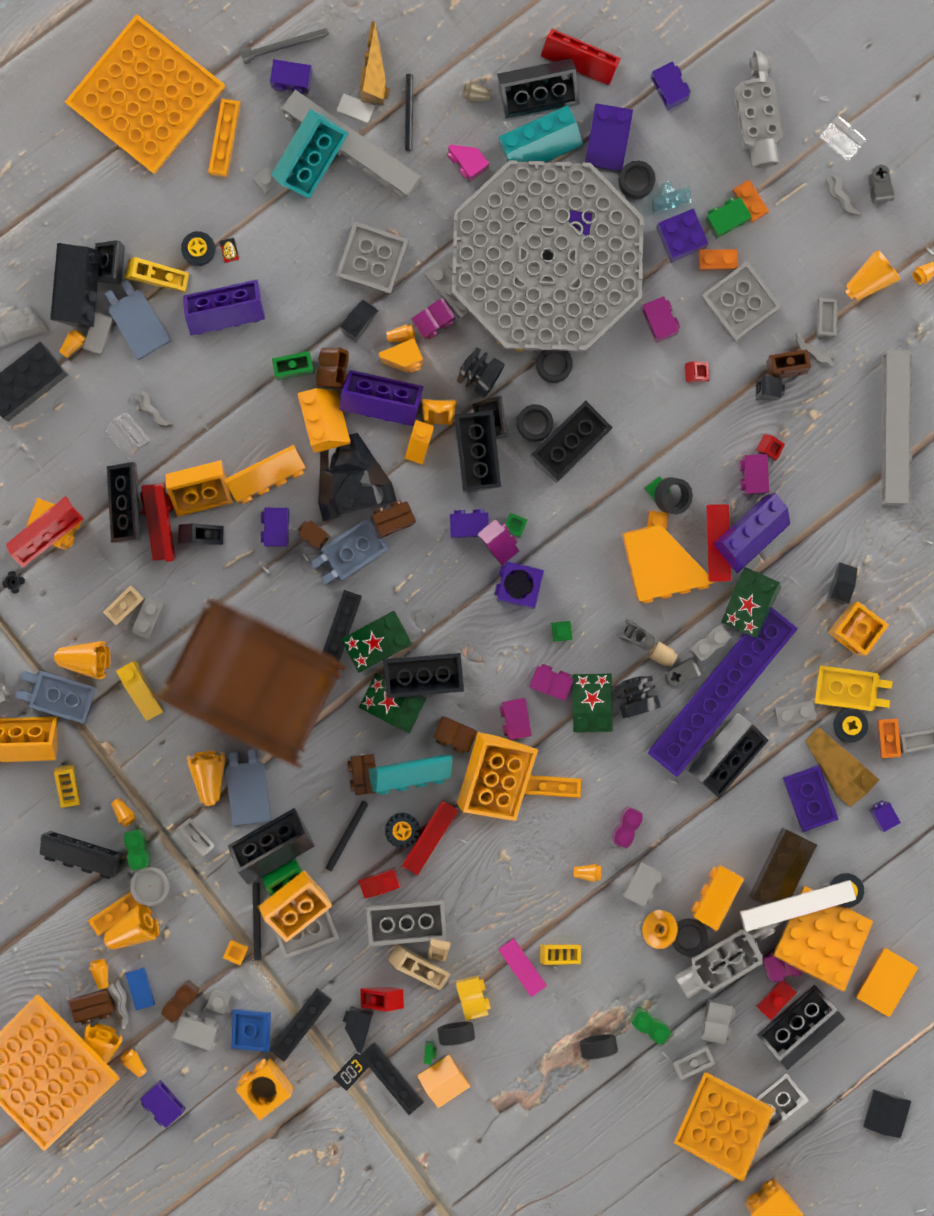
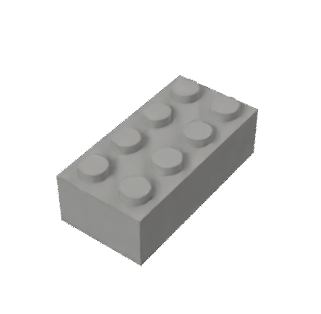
M444 898L367 904L366 906L369 946L431 941V939L447 940Z

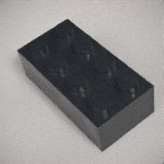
M42 342L37 343L0 372V416L8 422L68 376L67 372Z
M585 400L531 453L530 457L558 483L613 427Z

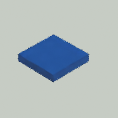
M234 1009L231 1049L269 1052L271 1012Z

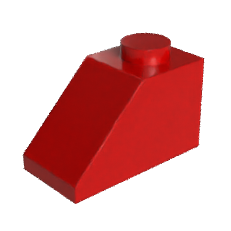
M395 867L358 880L365 899L382 895L401 887Z
M394 987L360 988L361 1008L384 1012L404 1009L403 989Z

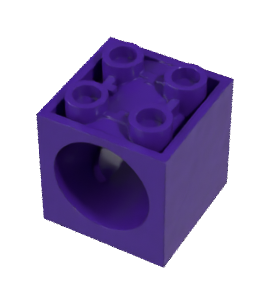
M506 561L505 565H501L498 577H501L502 580L501 584L496 585L494 596H498L497 601L535 609L544 570ZM515 571L526 573L529 582L532 581L531 593H526L521 597L522 599L512 598L509 596L510 592L508 589L504 588L506 576L514 575Z

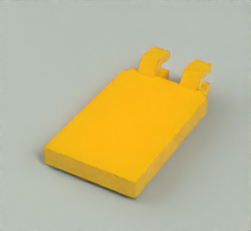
M819 665L814 703L873 711L876 706L889 708L890 700L878 699L877 693L878 687L892 689L893 681L879 679L878 673Z

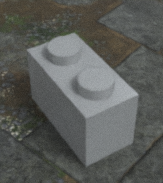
M639 860L622 893L623 897L643 907L646 903L649 904L654 895L652 893L654 887H658L662 880V876H660L662 872Z
M193 1012L183 1013L180 1016L173 1038L210 1051L220 1025L216 1024V1021L211 1018H205V1020L198 1018V1015Z

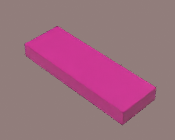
M514 938L498 948L531 997L547 987Z

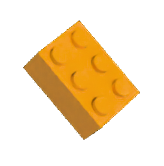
M304 870L258 907L263 919L287 942L331 908L332 904L327 894Z

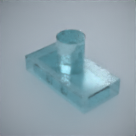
M670 181L664 182L660 186L663 195L653 198L652 208L654 213H658L691 202L692 192L690 187L674 191Z

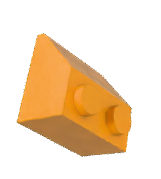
M414 338L378 353L381 363L405 373H416L424 366L423 358Z

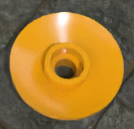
M664 910L651 912L645 918L642 927L646 943L656 949L669 947L676 939L678 932L674 916Z

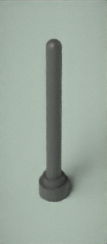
M327 28L253 50L251 48L247 49V47L242 48L240 53L243 63L248 64L251 63V60H254V57L325 37L329 34V30Z

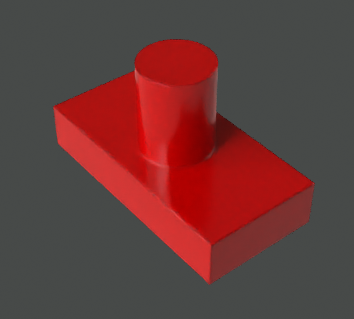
M783 980L778 982L756 1007L769 1020H772L797 992Z

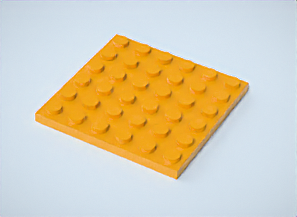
M136 14L67 98L65 104L155 175L223 92L226 85Z
M39 994L0 1031V1106L43 1151L52 1145L120 1079Z

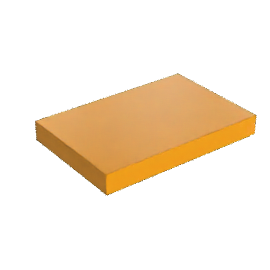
M884 947L855 997L890 1017L919 967Z

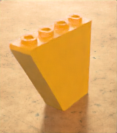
M656 524L621 533L636 598L639 602H653V598L660 596L661 599L672 597V593L676 592L686 594L691 592L692 588L697 587L698 590L710 587L709 584L714 583L708 581L707 572L662 525Z

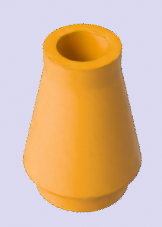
M934 261L916 267L915 271L912 272L913 279L917 284H926L934 276Z
M406 324L387 331L389 343L406 342L413 338L416 340L413 325Z
M76 329L69 331L59 352L68 358L85 343L86 337Z
M117 798L111 803L119 825L122 824L123 827H127L136 820L135 813L121 798Z
M597 863L579 867L574 866V878L595 883L601 881L602 866L597 865Z
M97 959L90 962L89 970L96 982L97 988H107L109 985L108 963H106L105 959Z
M130 1048L120 1056L121 1064L134 1073L137 1078L146 1073L147 1070L136 1050L134 1051Z

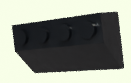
M572 58L497 74L505 118L580 103L576 68Z
M57 243L50 320L73 327H94L101 251L85 246Z
M493 410L455 414L463 493L502 487Z
M129 462L107 466L111 543L141 542L137 464Z
M461 653L384 659L382 661L387 698L464 692Z
M737 713L704 750L702 755L692 764L688 772L720 798L769 740L750 721Z
M295 808L228 845L237 872L247 885L315 847L307 828Z
M54 831L42 834L39 855L45 856V860L51 862L56 860L62 861V865L71 868L78 866L81 867V871L86 873L94 871L100 873L99 876L105 879L117 876L124 854Z
M814 984L758 1033L757 1036L788 1070L839 1026L845 1018Z

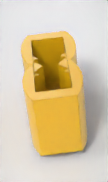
M476 975L456 981L466 1021L488 1015V1010L491 1009L489 999L484 998L483 991L486 990L484 980H479V976Z

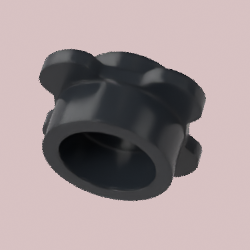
M10 571L2 582V586L16 594L19 592L20 586L25 583V578L16 575L15 571Z

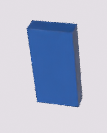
M145 967L126 972L125 975L135 1010L154 1006L155 1001Z

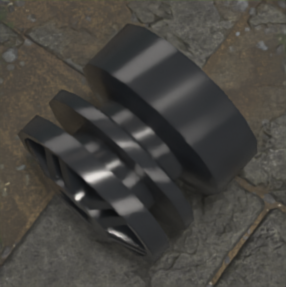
M477 347L464 361L460 368L457 382L461 384L465 378H468L465 384L466 388L475 382L474 393L485 399L499 378L505 363L495 357L489 364L486 363L488 353L485 352L481 358H478L481 349Z
M652 675L630 678L614 686L615 692L624 691L623 694L616 696L617 699L626 698L627 701L619 706L623 718L661 708L658 695L648 694L649 691L655 688V685L646 687L645 684L653 681Z

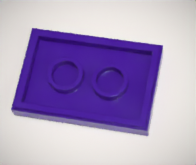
M820 765L782 777L801 832L839 820Z

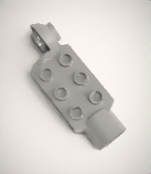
M754 50L753 58H750L749 64L751 76H755V79L742 81L734 90V99L742 149L750 151L752 167L754 169H762L779 164L777 144L780 143L783 135L775 82L768 78V73L772 72L770 56H765L760 51Z
M779 923L750 931L739 929L697 956L692 957V965L675 975L687 998L690 999L705 989L714 993L761 965L762 954L754 939L758 937L761 941L776 932L774 927Z

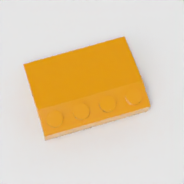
M478 732L458 796L457 805L466 813L516 821L538 750L496 735Z

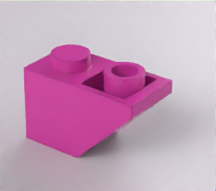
M452 144L448 146L449 153L447 155L453 164H458L460 167L459 172L464 179L468 178L471 182L489 169L488 161L478 148Z

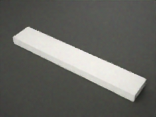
M848 880L740 912L744 930L750 931L856 900L852 883Z

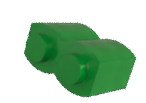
M143 828L125 832L124 844L129 851L128 864L133 871L148 867L151 863V855L146 847V832Z
M637 1007L630 1017L632 1025L638 1031L648 1034L658 1044L664 1045L671 1035L668 1026L662 1020L653 1018L644 1008Z

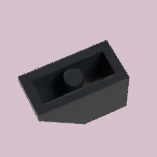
M362 300L340 326L341 331L357 342L379 310L365 300Z
M762 375L756 381L755 400L779 401L781 396H784L785 385L782 384V379Z
M194 523L179 524L178 544L223 545L224 526Z
M839 562L827 599L842 604H849L856 586L858 568Z
M351 1006L350 1011L346 1010L343 1022L346 1023L345 1030L358 1053H362L373 1012Z

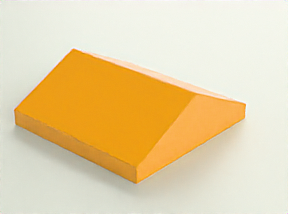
M450 1054L417 1075L426 1093L438 1108L470 1087V1084Z

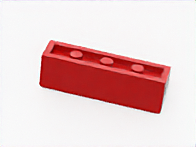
M555 29L550 30L541 52V57L553 62L572 58L576 72L606 85L611 84L615 71L621 61V58Z
M165 483L143 485L141 488L153 561H174L176 556Z
M65 496L7 542L5 546L11 557L24 567L84 518Z
M729 504L707 505L708 581L729 582L731 581V566L714 546V543L730 529Z
M442 800L401 867L408 869L418 876L459 810Z

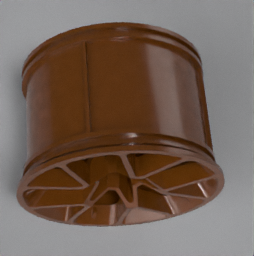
M207 598L205 603L208 607L202 608V613L168 679L164 682L167 685L166 689L161 688V694L154 692L152 696L238 738L248 745L302 769L303 765L298 762V759H301L299 753L300 751H305L303 747L337 679L340 680L342 677L340 671L344 672L346 667L321 651L254 617Z

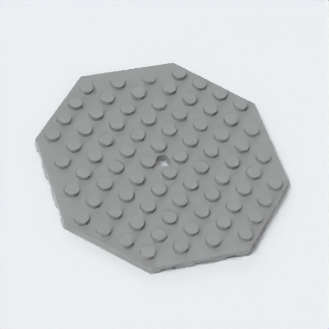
M509 160L454 211L452 295L504 349L587 351L642 299L644 217L591 163H544V161L517 162ZM570 210L583 212V222L591 224L589 235L585 236L583 234V226L580 222H568ZM585 213H592L591 222L584 219ZM573 225H579L581 227V232ZM545 251H550L553 254L552 260H545L542 254Z

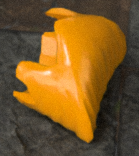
M421 399L425 423L452 425L457 400Z

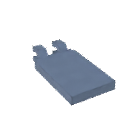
M126 280L121 283L128 294L126 297L118 300L112 290L107 291L105 295L111 303L108 311L135 356L140 360L171 342V339L143 292H139L138 289L135 291L131 283Z
M367 517L320 549L321 552H319L320 556L311 561L314 569H317L326 562L331 572L323 576L322 581L327 585L335 579L343 581L388 551L389 547L383 538H378L372 522Z
M42 670L40 672L37 671V674L23 671L21 679L33 682L34 684L31 693L20 689L17 690L16 698L28 701L29 708L79 723H86L97 687Z
M257 748L248 750V763L239 764L238 751L228 753L230 765H227L225 771L233 826L271 821L265 765L258 761Z

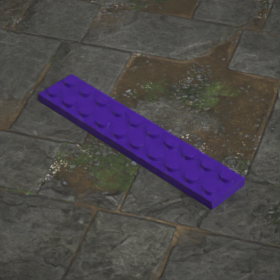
M771 608L757 638L743 633L647 751V754L674 776L678 777L798 628L775 609Z

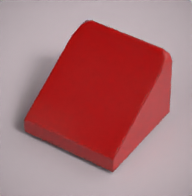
M692 361L685 363V381H709L708 362Z
M764 434L756 451L761 454H768L769 458L777 461L785 444L772 435Z

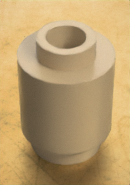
M659 641L648 651L650 654L649 658L664 667H671L678 656L674 652L675 650Z

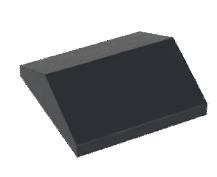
M874 1089L863 1127L886 1136L901 1138L911 1100Z

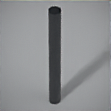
M406 74L405 151H412L413 74Z
M361 801L325 867L327 870L332 872L369 805L367 802Z
M260 882L252 883L254 960L258 961L262 960L261 912L258 907L260 905Z

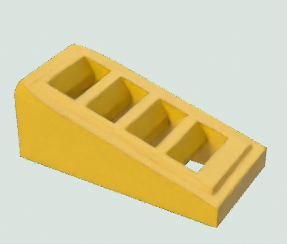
M75 766L56 767L54 777L61 808L80 805ZM70 773L68 776H61L62 774ZM71 780V783L62 784V782ZM73 788V791L63 792L64 789ZM74 796L75 799L64 800V797Z
M540 944V963L543 965L581 964V945ZM548 949H550V959H548ZM555 949H558V960L555 959ZM563 949H566V960H563ZM571 949H574V960H571Z

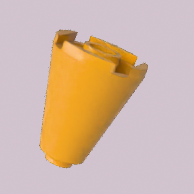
M879 250L872 253L847 283L845 293L851 300L855 298L858 301L900 280L896 270L891 267L890 262Z
M96 641L60 647L54 654V661L59 667L95 679H104L107 673H104L105 669L110 667L111 653L110 648L105 646L107 644L106 641Z
M202 751L194 753L192 758H190V755L186 758L200 802L206 806L215 805L220 800L226 758L224 752H221V755H217L216 751Z
M143 904L136 905L105 932L103 939L105 945L115 950L155 940L159 936V925L156 918L152 919L150 914L153 912L151 909Z
M96 1023L95 1026L90 1027L91 1024H89L84 1031L83 1040L107 1064L123 1041L122 1035H116L117 1030L110 1026Z

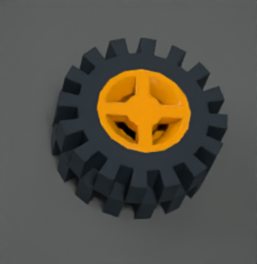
M397 813L387 821L385 836L391 845L397 848H407L412 846L419 837V823L411 814Z

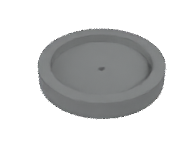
M153 866L137 871L130 883V890L134 899L146 906H153L162 902L170 889V882L166 873Z

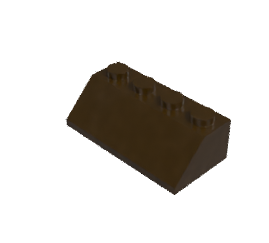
M782 827L749 897L763 905L792 897L817 844Z

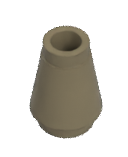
M473 82L465 83L463 98L467 99V101H490L492 90Z

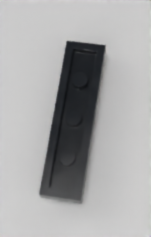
M347 590L343 591L322 653L340 662L345 648L340 639L350 634L362 599L361 595Z
M316 988L271 1046L270 1051L285 1062L332 999L319 988Z
M375 1042L360 1053L359 1056L408 1115L424 1103L418 1093Z

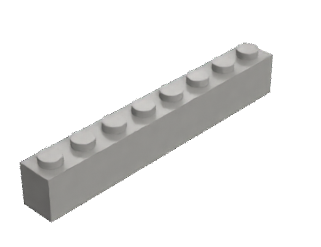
M294 90L282 107L285 114L284 117L289 122L294 123L295 121L301 125L310 109L324 115L349 133L338 150L337 155L340 156L342 154L347 157L346 160L350 164L363 168L362 171L367 176L372 177L373 175L376 177L378 183L383 187L387 188L389 186L394 190L393 193L399 198H410L421 182V176Z
M886 350L883 352L881 505H905L909 503L912 497V491L909 489V481L912 479V471L909 470V462L912 460V451H909V443L912 442V432H909V424L912 423V413L909 412L913 400L912 394H910V386H912L913 382L910 367L913 364V357L910 355V350Z

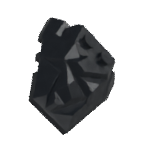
M358 433L349 435L351 444L320 452L318 505L323 522L375 505L381 506L397 501L392 482Z

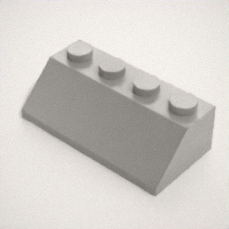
M787 1073L757 1097L758 1100L770 1105L775 1110L754 1157L756 1159L759 1158L816 1110Z

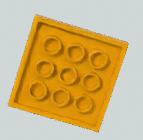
M803 886L800 894L810 892L813 890L806 886ZM838 905L791 918L785 926L773 956L843 992L846 989L873 921L849 908Z
M704 1072L674 1144L736 1179L744 1181L775 1108L714 1075Z

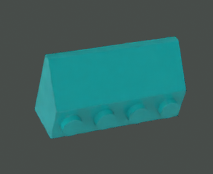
M569 105L499 136L498 142L507 162L515 160L517 162L544 161L546 163L583 146L577 122Z
M310 109L271 175L279 184L310 199L349 133L324 115Z
M438 755L368 768L372 792H378V795L390 793V789L397 788V791L408 790V786L411 785L419 788L427 786V782L434 781V784L445 783V779L451 778L452 755Z

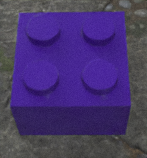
M694 208L661 221L656 227L670 263L696 253L699 250L706 249L708 245L707 238Z

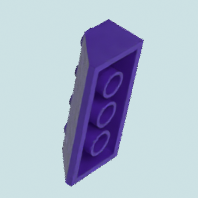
M258 280L183 296L184 315L190 336L195 334L201 335L214 330L219 331L232 326L237 327L246 323H255L265 319Z
M349 370L342 390L339 410L414 426L424 386Z
M777 493L765 495L714 543V546L736 573H739L790 525L788 507Z

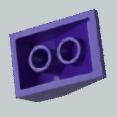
M595 103L585 163H591L596 168L621 172L633 109Z

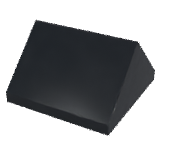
M119 240L95 243V250L101 251L98 282L121 285L125 246Z
M502 396L472 404L473 412L493 410L496 439L508 436Z

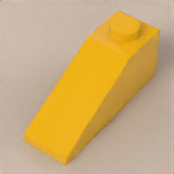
M134 257L128 259L124 278L185 292L189 273Z
M133 661L116 670L125 689L146 721L164 712L157 698L152 696L154 692L137 661Z

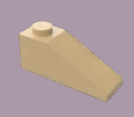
M400 944L395 946L388 958V961L396 969L440 991L450 976L449 972Z

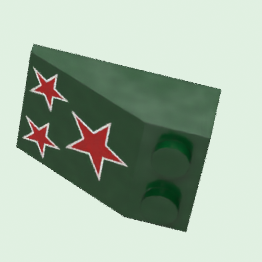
M744 567L721 623L757 638L782 588L780 582Z
M395 610L340 639L358 673L412 645Z
M375 673L359 708L410 734L427 698L421 695L387 698L384 677Z
M612 673L573 674V733L614 731Z

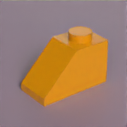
M418 420L415 421L405 456L406 460L423 465L435 429L433 425Z

